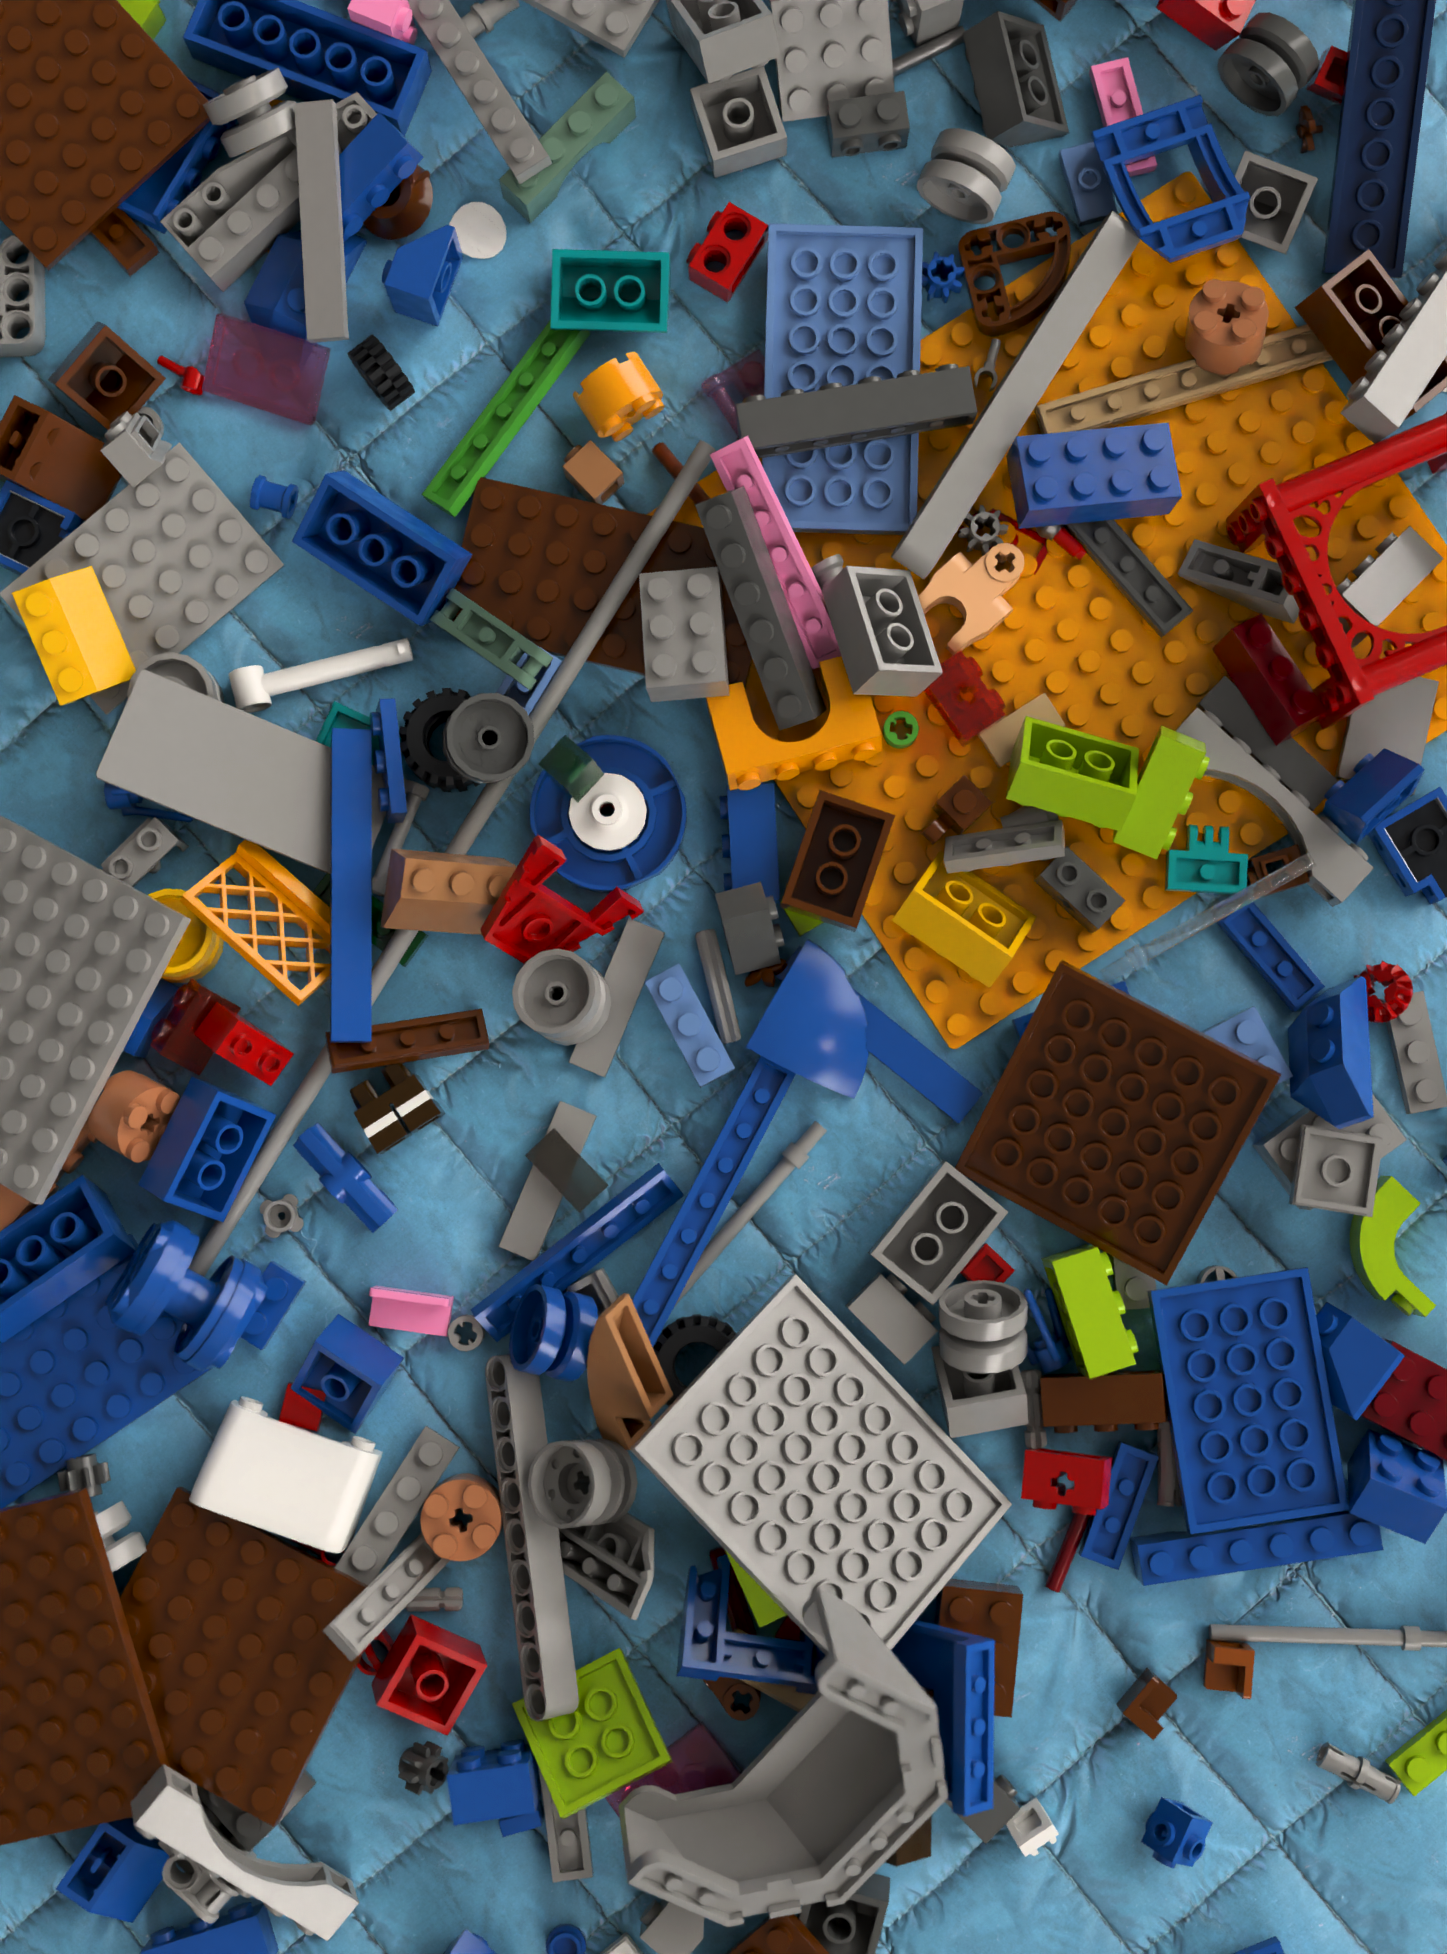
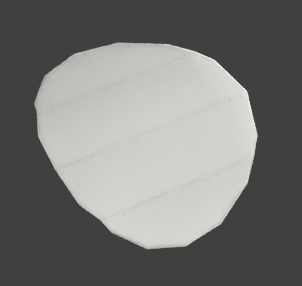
M471 202L461 206L449 223L450 226L455 227L463 254L471 258L487 259L496 256L503 250L507 239L506 226L502 216L493 206L484 202Z

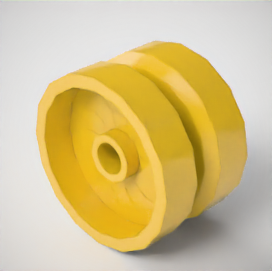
M162 889L148 894V896L191 919L161 979L170 983H189L204 977L216 966L223 952L224 940L180 902L182 895L186 892L182 889ZM198 897L196 898V899L199 900L205 907H207Z

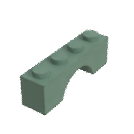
M606 71L539 139L553 164L522 184L518 183L509 169L499 179L503 198L531 224L557 197L564 179L574 165L595 146L601 143L610 144L636 118L634 97Z

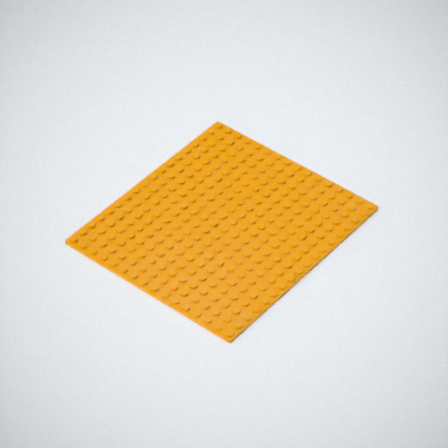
M1191 172L1182 173L1140 200L1153 223L1213 203ZM1123 212L1118 214L1127 220ZM1099 227L1071 244L1070 264L1066 278ZM1238 239L1171 263L1140 240L1036 406L1193 359L1194 357L1185 348L1189 307L1195 295L1203 289V285L1212 279L1241 282L1251 287H1258L1264 291L1269 311L1265 337L1298 326ZM1053 256L1005 286L1010 307L1025 299L1040 285L1051 266ZM993 301L987 303L988 316L992 321L999 320V316L995 314ZM970 308L921 339L920 374L935 372L936 368L946 364H957L958 368L969 366L973 384L976 372L983 368L984 362L987 359L992 339H999L1001 345L994 369L998 376L995 388L989 392L992 378L986 374L978 378L976 388L973 384L977 406L975 423L1045 311L1017 330L1004 335L990 337L979 331L976 326L973 310ZM1323 363L1108 427L1169 422L1182 497L1167 515L1115 519V522L1193 610L1190 615L1161 638L1087 553L1079 561L1076 557L1068 554L1053 539H1047L1046 549L1048 553L1036 575H1034L1037 569L1036 557L1043 545L1015 530L1011 523L1000 522V525H1008L1007 533L997 536L1004 543L1010 544L1017 534L1019 542L1016 547L1022 552L1025 562L1019 580L1002 596L1014 609L1011 614L985 638L974 642L953 656L946 647L951 638L964 625L963 615L958 608L947 603L938 604L931 608L924 615L943 673L917 697L870 695L882 733V752L876 753L875 756L864 761L851 759L840 762L829 770L818 771L813 769L801 772L790 780H773L805 829L811 817L819 790L895 815L862 916L949 1048L957 1049L1044 993L1062 960L1081 969L1197 893L1165 891L1167 850L1162 849L1156 860L1114 843L1113 829L1100 828L1092 823L1071 817L1058 816V819L1062 820L1064 826L1065 847L1073 851L1126 900L1094 933L1091 934L1034 881L1054 858L1047 861L1038 860L971 871L1037 917L1015 955L990 988L970 977L967 972L947 958L938 955L931 947L915 936L906 933L902 927L892 921L939 851L944 853L945 837L957 835L950 828L932 845L922 833L939 817L932 809L936 801L963 775L992 802L990 807L963 834L1002 829L1000 817L1023 807L1015 801L1006 799L1010 762L1000 768L997 767L978 737L981 732L1041 694L1046 693L1066 724V728L1139 748V775L1161 725L1175 731L1197 708L1196 705L1224 676L1233 682L1212 648L1232 628L1259 615V613L1180 577L1178 572L1194 539L1240 552L1238 546L1233 545L1228 538L1226 519L1258 484L1272 478L1276 484H1279L1374 444L1340 413L1348 400ZM1034 409L1017 436L1041 434ZM974 423L919 433L917 513ZM1008 451L968 512L969 514L978 513L980 505H983L985 512H989L994 508L1017 521L1006 459ZM717 470L697 482L710 498L727 492ZM1395 474L1361 489L1352 495L1341 507L1329 534L1328 564L1336 587L1346 578L1353 582L1357 576L1352 571L1369 555L1376 559L1380 554L1375 548L1393 532L1399 537L1411 526L1444 559L1377 627L1396 633H1424L1447 625V545L1399 474ZM1341 493L1335 494V496L1338 498L1341 495ZM688 496L673 521L703 527L695 504ZM1322 502L1320 506L1316 508L1323 515L1327 514L1328 512V506L1326 502ZM1315 503L1309 505L1310 507L1316 508ZM657 508L646 515L653 516ZM1297 517L1293 520L1299 534L1306 537H1316L1319 535L1318 525L1311 519ZM964 521L925 579L911 572L918 596L925 590L933 575L957 553L961 552L972 565L982 557L980 550L973 549L969 553L966 552L969 544L967 538L958 537V531L961 529V526L969 528ZM984 526L981 530L977 529L976 533L983 536L985 533L989 534L990 529ZM794 532L811 568L830 556L840 554L844 561L843 569L846 566L909 570L891 558L903 535ZM1265 540L1256 549L1244 553L1278 563L1276 559L1271 558L1268 554ZM1305 547L1310 554L1311 561H1315L1317 556L1312 547ZM1008 561L1003 564L998 562L995 569L998 572L1004 569L1009 571L1011 564ZM1323 585L1327 595H1329V588ZM1263 615L1312 690L1330 678L1327 668H1323L1319 664L1315 654L1316 644L1311 634L1302 627L1299 617L1292 624ZM1366 636L1352 649L1357 659H1364L1368 656L1371 650L1369 636ZM1388 641L1382 642L1383 648L1379 658L1386 657L1383 653L1384 651L1394 650V647ZM1405 644V647H1409L1412 644ZM752 660L745 692L753 719L764 734L778 741L797 742L813 736L823 727L829 716V708L820 681L819 667L812 669L827 710L813 720L779 731ZM1447 665L1420 676L1439 681L1426 743L1447 730ZM897 711L909 712L918 721V735L913 744L907 748H893L887 744L883 737L882 731L886 719ZM1348 717L1322 730L1319 722H1314L1305 731L1292 737L1334 777ZM902 720L896 721L895 727L890 725V732L897 733V739H905L906 733L911 735V728L905 727ZM1203 776L1201 780L1197 778L1193 780L1189 792L1193 793V798L1186 814L1181 815L1178 813L1172 827L1177 828V832L1169 850L1186 851L1187 828L1189 824L1198 826L1197 841H1202L1204 825L1213 826L1214 842H1218L1219 827H1229L1228 853L1248 854V859L1287 835L1288 832L1271 809L1249 791L1228 781ZM1325 798L1312 811L1315 815L1323 811L1327 799Z

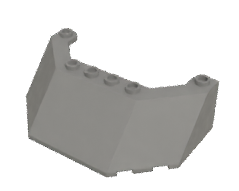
M820 1588L802 1608V1618L805 1626L825 1638L828 1655L816 1669L819 1691L733 1783L680 1794H673L654 1785H643L634 1789L619 1804L627 1883L726 1927L744 1924L743 1917L769 1912L770 1919L801 1913L802 1905L826 1901L827 1907L841 1905L948 1798L943 1769L942 1745L938 1729V1713L935 1703L853 1605Z

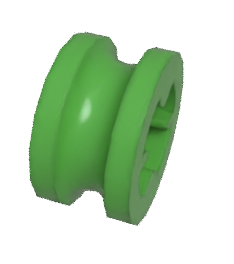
M897 711L889 715L882 731L887 744L898 749L907 748L913 744L919 731L918 721L912 714L905 711ZM898 720L904 721V726L911 728L912 731L911 735L906 733L903 740L897 739V733L890 732V725L895 727Z

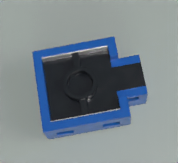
M6 480L0 491V566L18 575L23 574L84 521L76 513Z
M1438 787L1386 817L1368 834L1405 897L1421 890L1430 905L1447 897V796L1442 788Z

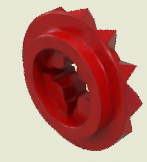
M1382 961L1378 965H1366V969L1360 975H1354V979L1360 976L1366 979L1368 1021L1374 1023L1391 1021L1400 1016L1409 1006L1413 995V985L1409 975L1399 965H1392ZM1376 981L1387 987L1384 990L1385 1003L1376 995H1372L1375 992L1374 982Z

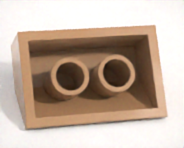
M391 848L381 927L482 935L480 931L482 925L517 866L504 858Z

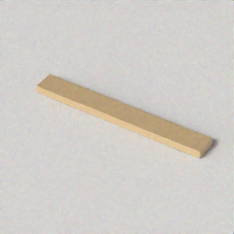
M1306 324L1266 336L1262 352L1256 362L1252 365L1248 363L1240 367L1239 372L1224 375L1205 371L1195 363V358L1035 406L1034 413L1041 434L1108 428L1333 360V358Z

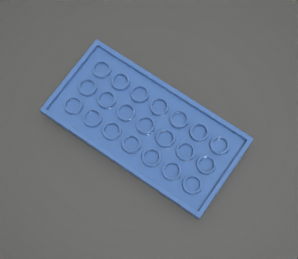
M769 223L764 372L765 399L781 397V393L791 389H802L805 393L818 391L821 386L829 383H842L843 386L858 384L859 380L872 376L881 377V380L897 378L896 376L904 371L918 370L920 372L923 228ZM919 433L762 458V467L793 532L904 535L917 515Z

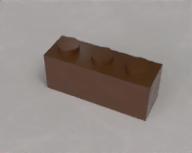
M1160 1370L1113 1371L1092 1379L1087 1378L1081 1373L1044 1374L1040 1378L1043 1427L1054 1426V1433L1078 1432V1426L1094 1425L1095 1432L1117 1431L1118 1424H1134V1430L1140 1431L1159 1429L1158 1423H1165L1167 1420L1163 1372Z

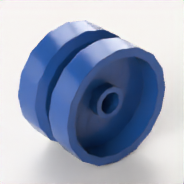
M541 1284L530 1286L521 1297L511 1326L509 1351L514 1369L535 1375L545 1372L551 1378L568 1382L578 1379L587 1368L589 1342L598 1319L597 1305L593 1297L572 1291L562 1294L559 1289Z

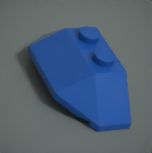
M301 230L277 236L244 301L265 360L298 376L301 375L316 343H311L307 340ZM356 234L350 236L344 243L346 283L367 243L365 238Z
M1360 976L1327 989L1307 1005L1288 1028L1289 1069L1293 1075L1289 1078L1290 1097L1338 1129L1374 1118L1366 979Z

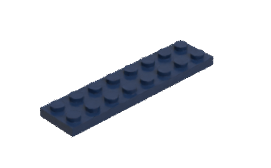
M1353 0L1322 274L1336 275L1369 249L1390 278H1402L1436 0Z

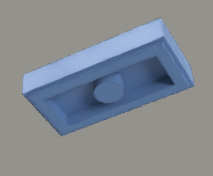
M1094 141L1060 150L1058 157L1078 226L1103 221L1112 210L1117 213L1110 184Z

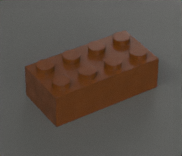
M1368 249L1294 308L1353 385L1359 378L1366 375L1367 371L1364 369V366L1369 359L1379 350H1383L1385 345L1382 343V339L1396 324L1401 323L1403 319L1399 317V314L1409 302ZM1447 355L1405 420L1447 387Z

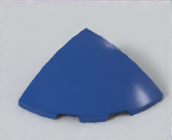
M807 939L757 1025L746 1048L812 1082L854 1099L862 1084L869 1056L866 1036L868 1022L860 995L854 992L846 978L844 968L821 946Z

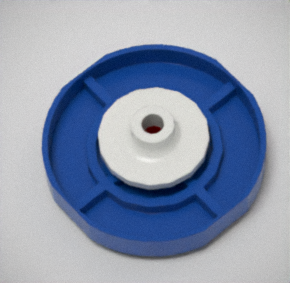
M593 736L557 753L542 770L531 796L530 824L535 837L540 835L561 849L567 860L555 872L573 885L593 892L610 893L616 887L626 891L660 875L676 856L686 829L687 810L685 797L669 763L653 748L624 736ZM611 808L614 810L611 816H602V812L605 809Z

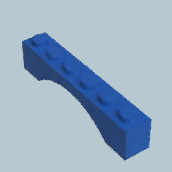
M1349 1510L1197 1534L1178 1531L1130 1537L1135 1577L1143 1586L1383 1550L1380 1526L1350 1514Z

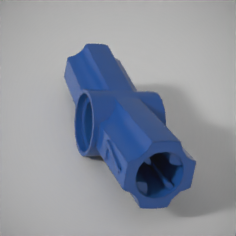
M316 1123L304 1131L293 1144L297 1152L321 1176L319 1180L341 1204L345 1203L372 1233L398 1211L395 1204L370 1179L372 1176L349 1151L346 1153L320 1123Z

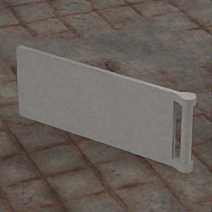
M141 670L97 769L96 778L330 874L331 748L150 671ZM373 765L372 848L386 816V811L380 812L378 805V788H384L382 773L376 774ZM404 779L407 814L403 823H395L375 874L372 877V893L385 897L391 848L402 849L421 801H426L430 791L428 787Z

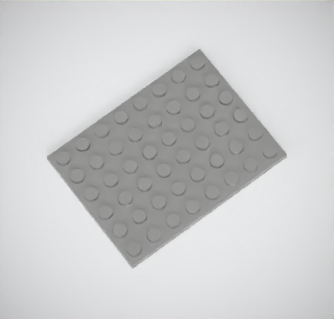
M0 816V1184L33 1204L43 1205L191 919L3 816Z
M796 1274L791 1275L630 1448L633 1454L826 1656L828 1651L825 1638L809 1630L802 1618L804 1604L819 1588L853 1605L891 1651L1012 1505L1003 1493Z

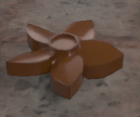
M1307 105L1300 106L1299 123L1295 127L1297 135L1302 139L1301 154L1315 150L1312 134L1322 133L1323 126H1316L1312 112Z
M780 958V964L750 971L751 973L745 979V986H752L762 979L764 985L774 987L775 975L782 973L787 967L786 960Z

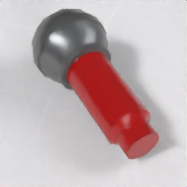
M1064 525L1036 527L1040 537L1053 539L1068 554L1076 557L1079 561L1087 553L1083 545L1063 528Z

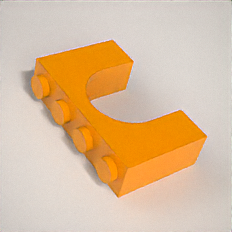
M842 656L819 662L820 681L829 708V716L823 727L816 734L801 741H778L770 738L758 728L750 710L743 681L729 685L730 696L706 698L708 713L730 791L735 789L751 790L758 787L762 782L774 779L781 781L790 780L801 772L813 769L818 771L829 770L840 762L851 759L864 761L872 758L876 753L882 752V733L870 695L853 694Z

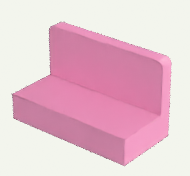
M383 1286L370 1288L369 1296H372L368 1326L448 1336L454 1296Z

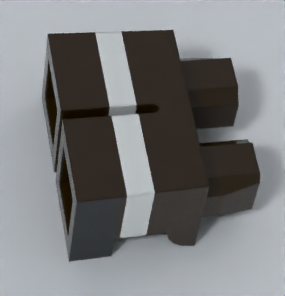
M403 1063L388 1065L381 1070V1073L391 1087L382 1095H378L370 1080H366L350 1090L354 1104L358 1109L353 1113L377 1154L387 1152L412 1135L411 1132H418L446 1114L439 1103L432 1097L420 1076L412 1075L411 1071Z

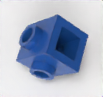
M1161 1797L1156 1810L1147 1819L1146 1831L1141 1842L1154 1850L1152 1855L1154 1859L1170 1868H1175L1176 1864L1193 1867L1195 1861L1204 1852L1205 1839L1213 1822L1183 1802Z

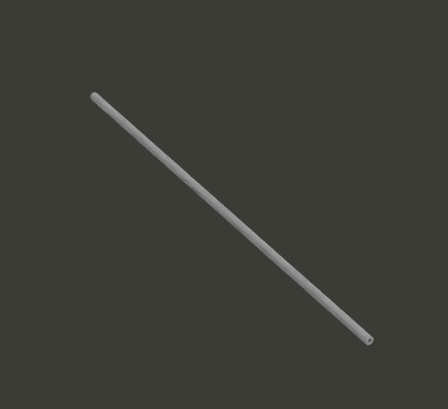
M699 440L530 713L529 718L534 726V743L539 738L710 462V454L716 450L708 443ZM516 774L500 782L486 784L444 853L467 854ZM396 929L372 968V1005L419 930ZM327 1044L322 1048L260 1148L224 1222L215 1221L188 1267L189 1269L202 1276L206 1275L331 1073Z

